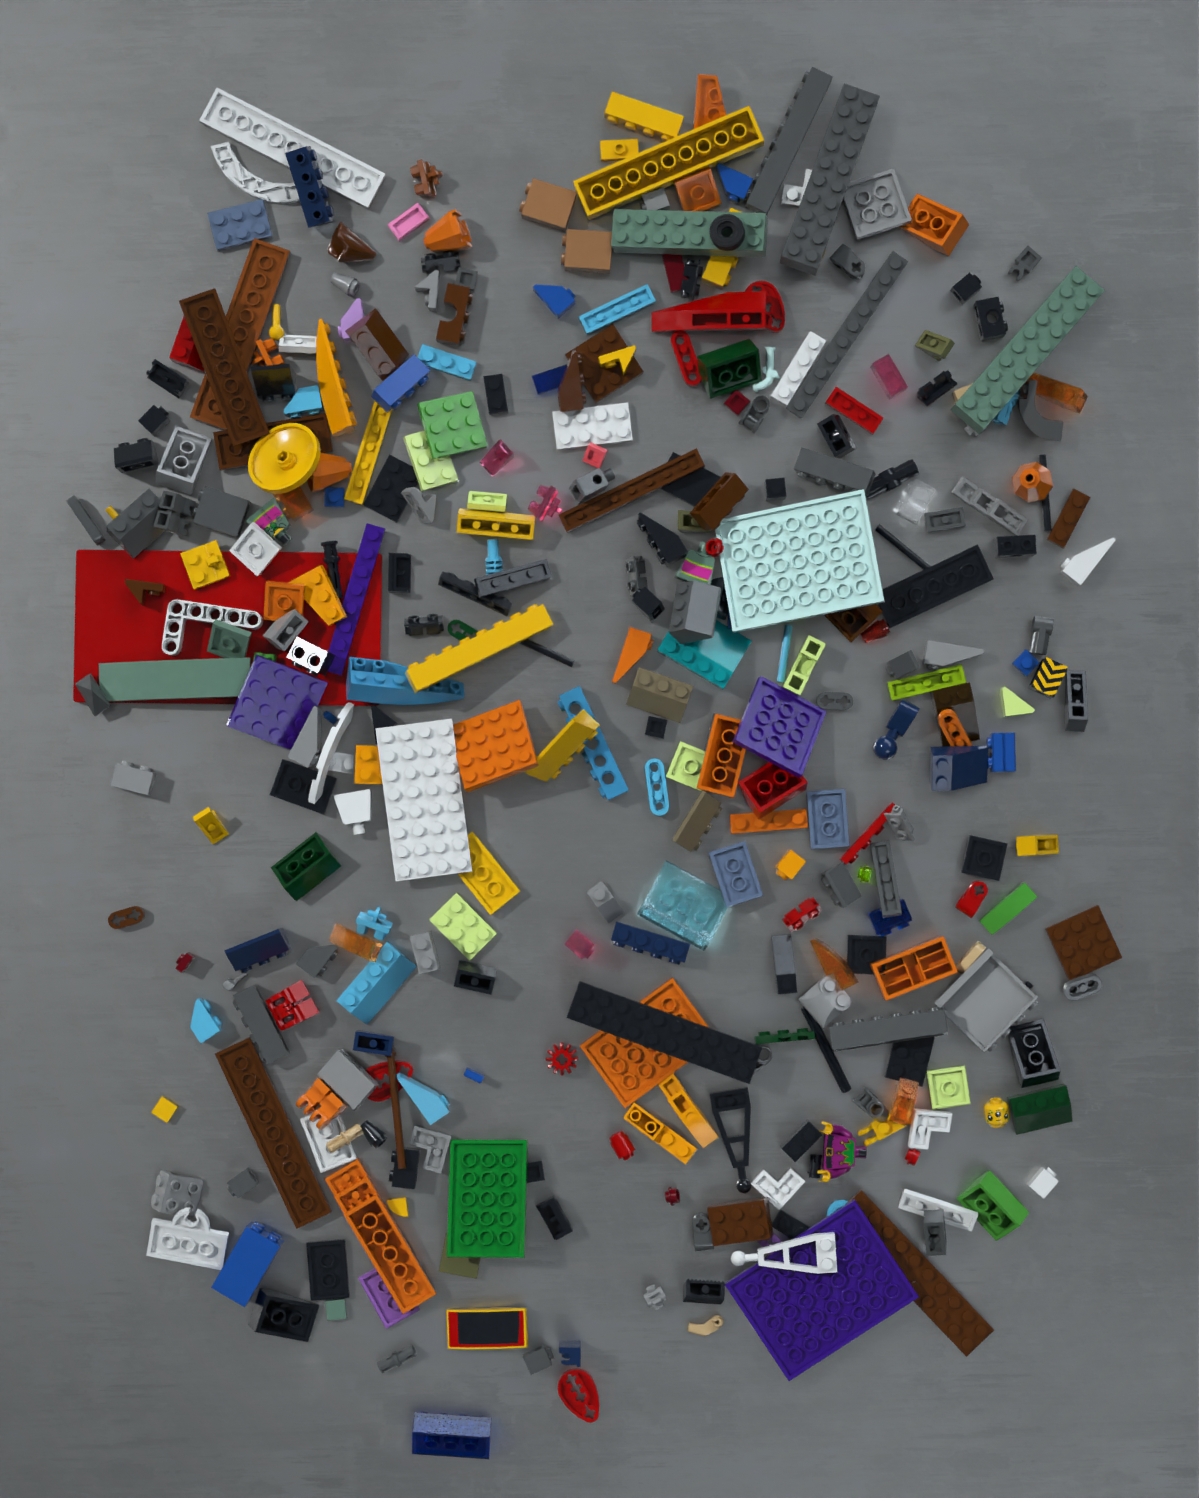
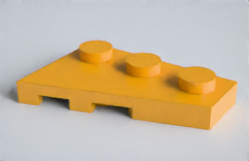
M323 565L288 582L305 585L304 600L328 626L347 617Z

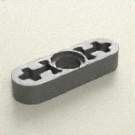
M73 495L67 499L68 505L95 544L98 546L106 541L77 497Z

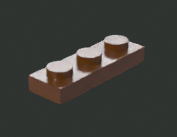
M1072 489L1046 540L1061 548H1065L1091 497L1076 489Z

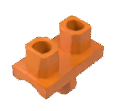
M273 338L265 341L261 339L256 341L262 356H260L258 351L254 352L255 359L251 362L252 366H265L264 362L267 366L285 364L280 354L273 358L270 356L269 352L278 349Z

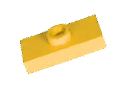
M638 139L600 141L601 161L623 160L639 153Z

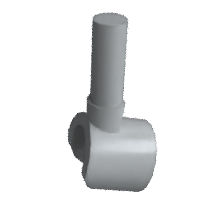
M243 972L233 981L227 978L222 986L230 991L248 973Z

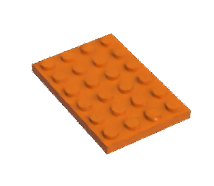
M673 977L639 1001L640 1003L708 1027ZM601 1030L579 1045L624 1108L688 1063L687 1061Z

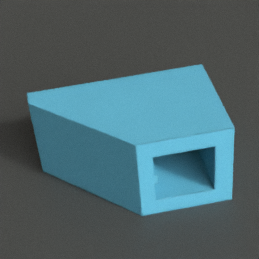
M319 385L299 388L284 409L285 416L292 419L301 417V414L308 413L310 416L324 411Z
M202 998L195 1001L190 1025L191 1030L200 1043L205 1042L223 1030L221 1028V1020L217 1015L213 1016L210 1011L212 1009L211 1005L206 999L203 1000Z

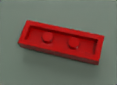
M835 387L825 404L872 435L884 418L838 387Z

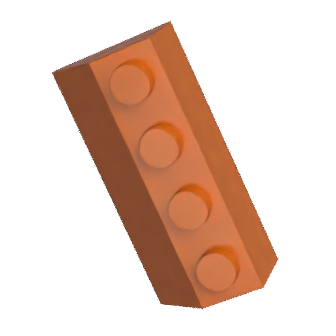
M715 714L697 789L734 798L746 749L733 743L741 722L740 719Z

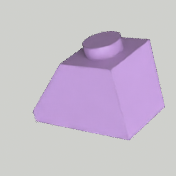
M357 298L340 320L341 326H338L339 337H343L344 342L352 341L345 331L364 317L361 298Z

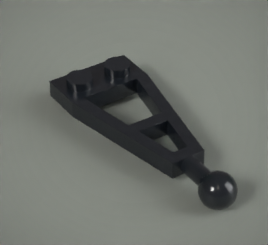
M748 1087L709 1093L712 1112L733 1168L738 1170L739 1180L736 1183V1188L740 1193H748L752 1187L750 1180L746 1178L745 1166H749L751 1115ZM745 1108L744 1134L727 1137L719 1112ZM744 1141L743 1160L736 1161L730 1143Z

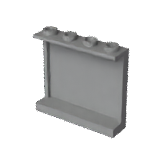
M988 948L934 1004L940 1007V1010L944 1009L945 1015L983 1052H986V1050L991 1052L998 1045L995 1041L1000 1036L1005 1038L1011 1031L1009 1027L1013 1023L1017 1025L1025 1017L1023 1013L1027 1009L1031 1011L1038 1004L1036 1001L1038 996L1016 977Z

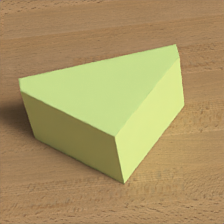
M1005 686L1000 689L1003 717L1030 714L1035 711L1033 707Z

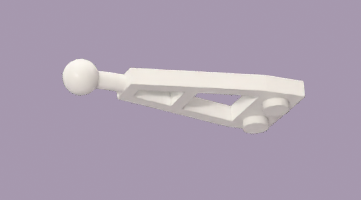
M834 1232L814 1233L758 1248V1253L754 1254L735 1251L731 1255V1262L735 1266H742L745 1262L758 1261V1265L764 1267L817 1274L837 1272ZM815 1241L817 1266L790 1263V1247ZM783 1249L784 1262L764 1260V1254Z

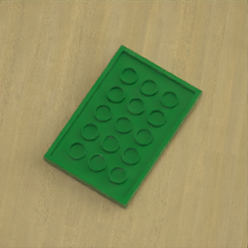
M450 1140L448 1258H525L527 1140Z

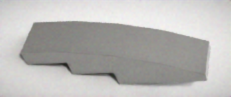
M965 477L960 478L951 492L969 506L1016 536L1020 534L1028 521L1006 503L996 499L983 488L977 487Z

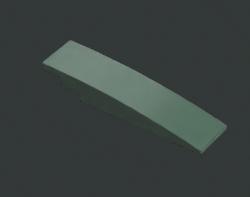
M251 658L99 663V687L108 702L238 697L251 668Z

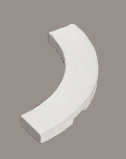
M229 142L211 146L213 155L225 176L246 194L272 203L287 204L300 202L294 182L272 183L253 175L240 164Z
M348 702L337 717L339 719L337 726L331 728L316 766L319 769L316 780L313 779L308 798L310 803L315 804L322 796L332 757L344 731L352 721L354 704Z

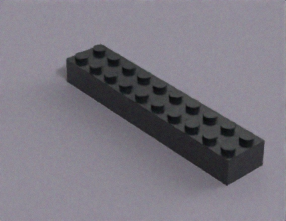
M579 981L566 1017L750 1084L762 1050V1046Z

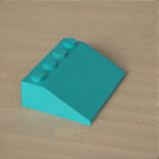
M716 620L713 638L680 644L668 631L657 652L723 690L749 647L751 640L738 632L734 633L732 629H727L726 625Z

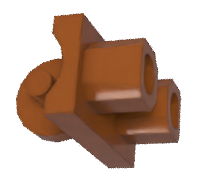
M423 159L418 160L417 165L410 168L412 177L415 179L421 177L422 183L414 186L415 193L419 196H436L435 185H439L438 178L443 177L442 171H436L435 165L430 166V162H424Z

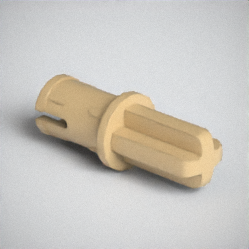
M355 1124L345 1132L341 1131L339 1136L327 1142V1149L330 1153H333L344 1145H350L352 1140L363 1135V1131H360L362 1128L359 1124Z

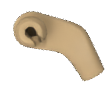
M715 1315L703 1324L689 1322L687 1332L707 1336L723 1326V1318Z

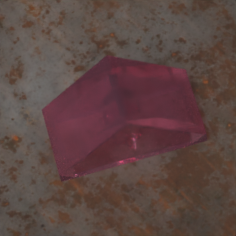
M500 439L480 463L493 476L514 458V453Z

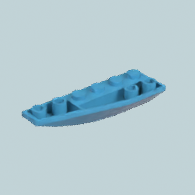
M349 657L346 682L347 700L379 704L416 705L464 699L465 695L464 684L448 678L415 694L405 675L408 667L389 661Z

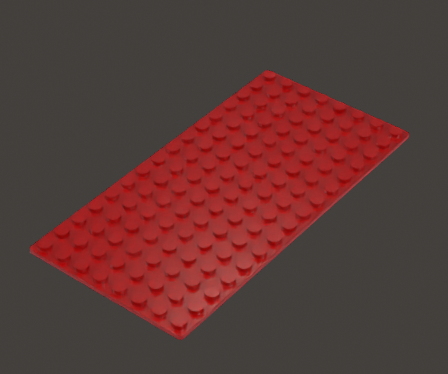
M77 550L73 700L86 703L75 683L88 674H92L99 685V663L223 658L207 652L213 623L186 620L182 649L178 655L170 656L162 650L167 608L172 600L191 601L251 610L259 613L263 618V624L259 629L241 628L252 632L246 658H251V666L255 652L277 655L276 662L312 675L307 672V667L303 666L301 669L291 664L293 660L287 658L295 639L285 651L275 648L263 637L265 632L274 623L272 620H264L266 581L288 583L320 565L324 566L328 575L327 564L323 562L325 558L324 553L278 552L261 575L256 576L230 551H221L230 577L194 590L180 554L185 551L143 550L133 559L125 550ZM337 553L340 557L338 568L343 598L339 599L341 604H343L358 553ZM378 553L342 676L327 672L326 676L318 674V676L312 675L328 682L318 705L345 706L348 702L354 704V706L379 705V703L347 700L346 682L349 657L381 660L382 555ZM125 579L166 585V592L160 593V596L149 595L148 591H146L145 604L143 606L127 587ZM304 600L303 617L308 623L297 637L329 651L337 623L328 626ZM176 604L173 612L179 614L182 611V605ZM195 607L192 610L194 617L201 614L200 607ZM214 610L211 613L213 620L220 617L219 610ZM237 612L232 613L230 621L237 622L239 614ZM256 615L249 618L250 625L258 623ZM178 623L171 625L170 630L172 633H176L179 630ZM175 642L168 644L167 649L169 652H173L176 649ZM303 650V651L301 652V654H300V657H301V658H302V657L304 656V654H305V651H304V650ZM320 658L317 659L316 666L319 665ZM238 697L111 701L109 703L235 704Z

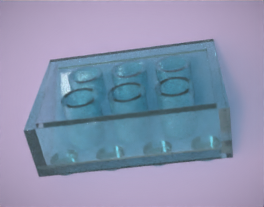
M666 860L637 915L705 951L728 908L725 906L720 889Z

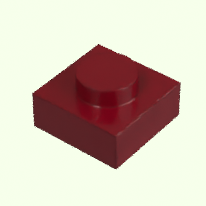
M190 952L185 955L182 953L176 961L178 965L175 969L181 973L185 972L195 956Z

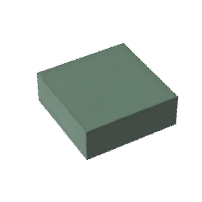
M345 1298L325 1301L327 1321L347 1318Z

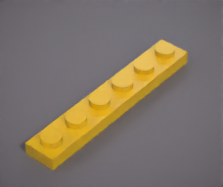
M374 401L344 500L360 505L364 503L393 410L391 409L387 413L376 401Z

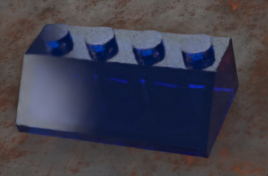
M414 1412L412 1454L489 1459L492 1418L463 1414L448 1415L446 1413Z

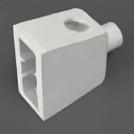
M367 789L334 795L343 824H352L354 835L365 833L364 822L372 820V790Z

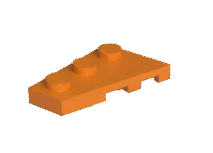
M697 74L693 129L726 116L717 75Z

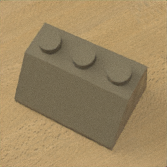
M639 667L626 705L680 723L693 686Z
M702 790L672 838V841L690 852L693 849L697 851L702 843L700 837L703 833L707 835L712 827L710 821L713 816L717 818L723 809L719 807L721 802Z

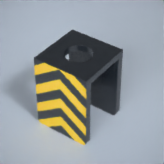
M1048 657L1041 659L1028 689L1049 699L1054 698L1068 667Z

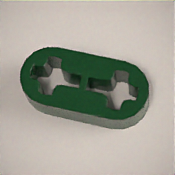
M452 620L448 624L449 634L459 641L467 637L465 636L466 633L473 635L478 632L460 620ZM457 623L460 624L459 628L464 631L463 634L458 631L454 634L451 626H456Z

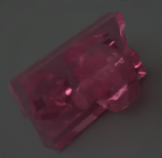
M540 485L536 494L544 499L541 504L532 500L528 510L542 522L546 514L552 517L555 512L561 513L562 509L558 507L561 500L556 498L558 494L556 488Z

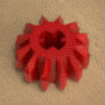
M563 1042L560 1043V1049H558L556 1044L553 1045L555 1052L552 1050L547 1051L553 1057H546V1061H552L547 1067L552 1068L555 1066L554 1074L557 1073L558 1069H561V1076L564 1075V1069L570 1074L572 1071L569 1066L577 1067L571 1061L578 1060V1057L571 1056L577 1052L576 1049L569 1052L570 1044L567 1045L566 1049H563ZM559 1054H564V1057L568 1058L567 1061H564L565 1064H560V1061L556 1059L557 1056L560 1057Z

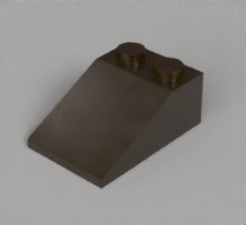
M970 682L930 692L942 747L950 746L938 722V715L946 709L955 711L970 741L980 740Z

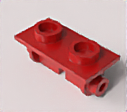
M814 897L808 898L798 905L802 912L798 913L794 908L784 915L785 918L782 920L791 933L794 930H800L808 920H813L819 916L822 909Z

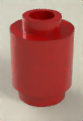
M622 1130L609 1137L610 1145L618 1159L623 1158L625 1161L634 1155L633 1151L636 1149L627 1134H624Z

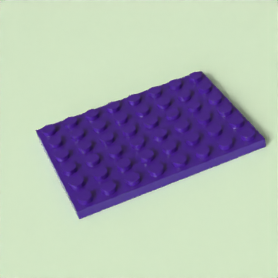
M855 1199L795 1237L799 1238L814 1233L834 1232L837 1272L817 1274L759 1266L758 1262H756L725 1283V1286L788 1381L919 1298ZM815 1241L790 1247V1263L817 1266ZM783 1249L770 1253L764 1257V1260L784 1262Z

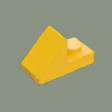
M633 345L599 356L600 367L611 368L616 365V362H619L624 375L636 352V347Z
M209 807L193 816L194 822L212 844L229 835L215 811Z

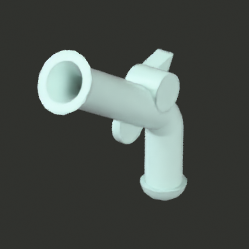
M765 347L767 351L766 367H763L762 372L766 374V378L753 385V390L756 393L770 386L773 379H781L777 371L774 370V351L776 347Z

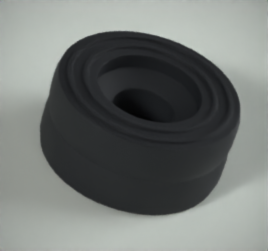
M723 214L713 220L709 234L713 244L718 249L733 251L742 245L745 239V228L742 221L735 215ZM725 228H731L733 230V233L730 237H724L722 235V231Z

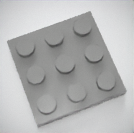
M894 168L849 182L843 201L857 240L912 222Z

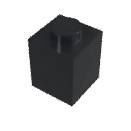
M969 272L950 291L963 305L982 288L980 285L981 281L976 275H972Z
M155 405L138 420L154 437L170 422L169 418L166 417L169 413L162 406L157 408Z
M785 478L765 479L766 501L785 500Z

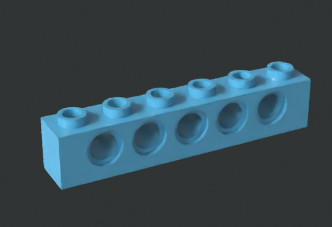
M580 686L559 695L560 700L557 702L561 711H566L568 718H566L567 724L576 716L570 712V708L574 704H578L581 707V711L584 709L595 720ZM598 727L596 729L598 734L593 738L597 741L598 746L593 750L585 746V752L582 753L586 764L590 762L593 768L590 770L594 781L598 780L601 785L598 789L602 798L606 797L607 800H610L629 790ZM596 757H604L606 764L603 767L596 766L594 762ZM610 773L613 775L614 781L612 784H605L603 782L605 774Z

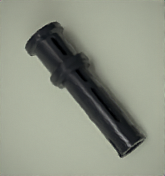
M338 541L322 542L321 546H323L325 557L323 562L327 564L328 577L338 598L342 599L343 595L338 568L340 557L337 554L336 547Z

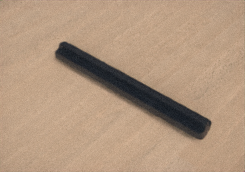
M803 1006L801 1011L811 1031H814L815 1039L841 1092L846 1093L850 1091L851 1086L822 1027Z

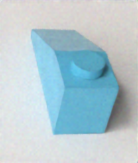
M400 1072L396 1074L398 1081L430 1125L449 1113L448 1105L450 1103L444 1095L440 1096L437 1091Z

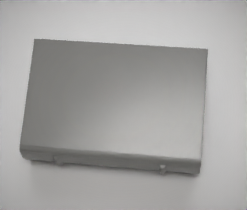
M343 1049L337 1050L317 1074L323 1083L330 1087L353 1111L357 1110L379 1085Z

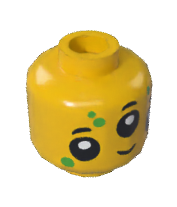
M999 1097L991 1098L984 1105L985 1121L991 1127L999 1128L1005 1126L1010 1119L1008 1103L1002 1101Z

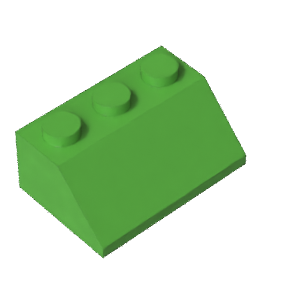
M990 1170L978 1177L957 1197V1200L965 1208L978 1212L977 1221L996 1241L1019 1227L1029 1214V1211Z

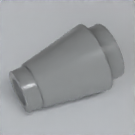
M336 272L331 277V283L348 296H355L360 288V282L357 281V278Z

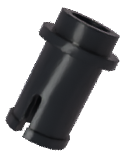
M810 1154L809 1171H807L809 1178H820V1175H822L817 1173L818 1170H821L822 1155Z

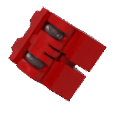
M302 980L265 1000L281 1031L319 1013L312 998L303 1000V998L310 994Z

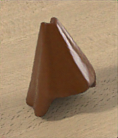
M339 223L328 246V253L336 258L338 262L373 260L376 252L344 223Z

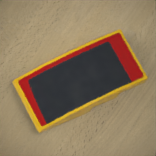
M490 1307L446 1310L448 1349L528 1347L527 1308Z

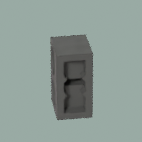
M944 1209L924 1210L923 1225L926 1256L946 1255L947 1239Z

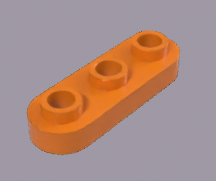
M950 709L941 711L938 715V722L950 746H973L955 711Z

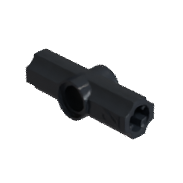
M913 459L879 473L874 478L868 496L866 495L867 500L884 491L888 492L900 486L902 482L918 475L919 471Z

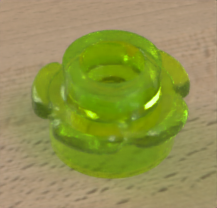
M865 864V867H860L858 878L861 879V883L862 881L868 883L872 868L867 867V864Z

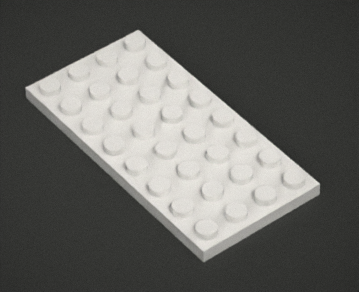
M452 718L375 728L395 881L471 872L472 865Z

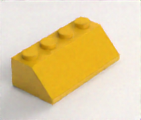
M583 709L537 756L539 766L524 772L545 782L550 778L554 780L562 772L560 768L563 765L565 767L568 766L574 759L572 755L575 752L579 754L586 746L584 742L587 739L591 741L598 734L596 729L600 724Z

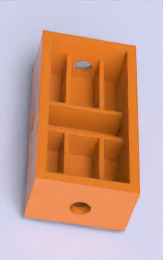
M944 936L936 937L870 964L885 1001L958 972ZM886 963V970L879 973L878 971H882V965Z

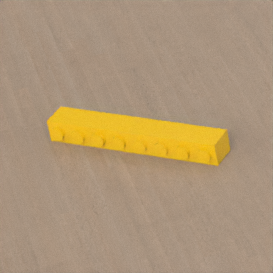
M537 604L528 607L527 612L523 614L517 612L511 615V620L505 623L501 620L493 624L494 628L488 631L486 628L476 633L477 636L472 639L466 637L460 640V645L455 647L452 645L442 649L443 653L437 656L433 653L424 658L425 662L419 664L417 661L407 666L408 670H406L405 675L414 693L416 694L551 628L553 622L544 605L537 606Z

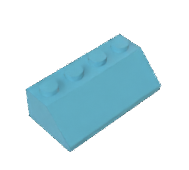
M387 941L336 1001L352 1015L368 1025L417 965Z

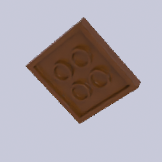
M613 324L572 349L581 355L582 366H579V374L583 373L584 386L595 404L644 373L634 356L624 375L619 362H616V365L611 368L600 367L599 356L628 347ZM572 350L565 354L568 361Z
M1099 905L1045 928L1068 981L1086 975L1122 958Z

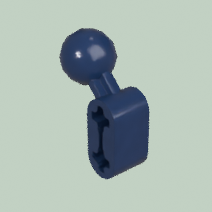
M905 699L901 700L886 725V728L889 729L886 736H881L874 742L873 748L877 757L889 760L896 755V740L899 735L903 737L920 709L919 707Z

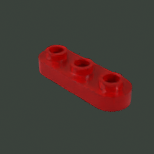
M676 331L671 336V346L683 380L688 386H697L702 379L699 374L698 360L690 337L685 331ZM677 339H683L684 343L678 344L676 342ZM688 356L690 361L684 362L683 357ZM695 374L696 379L691 380L689 375Z

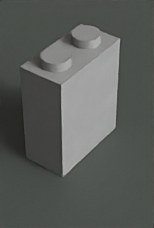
M428 931L410 936L419 975L440 969L441 966L432 932Z

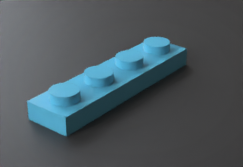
M648 284L579 316V319L588 335L655 303L656 300Z

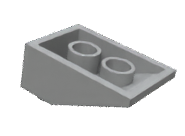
M175 426L157 468L155 483L192 495L212 438Z
M313 707L288 755V758L310 769L317 766L321 754L322 710L320 708Z

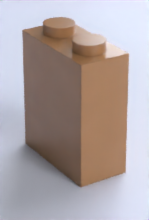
M533 178L532 183H528L525 194H527L526 201H522L519 212H522V219L565 232L577 192Z
M567 229V235L563 234L562 246H566V250L561 255V265H564L565 271L610 274L612 232Z

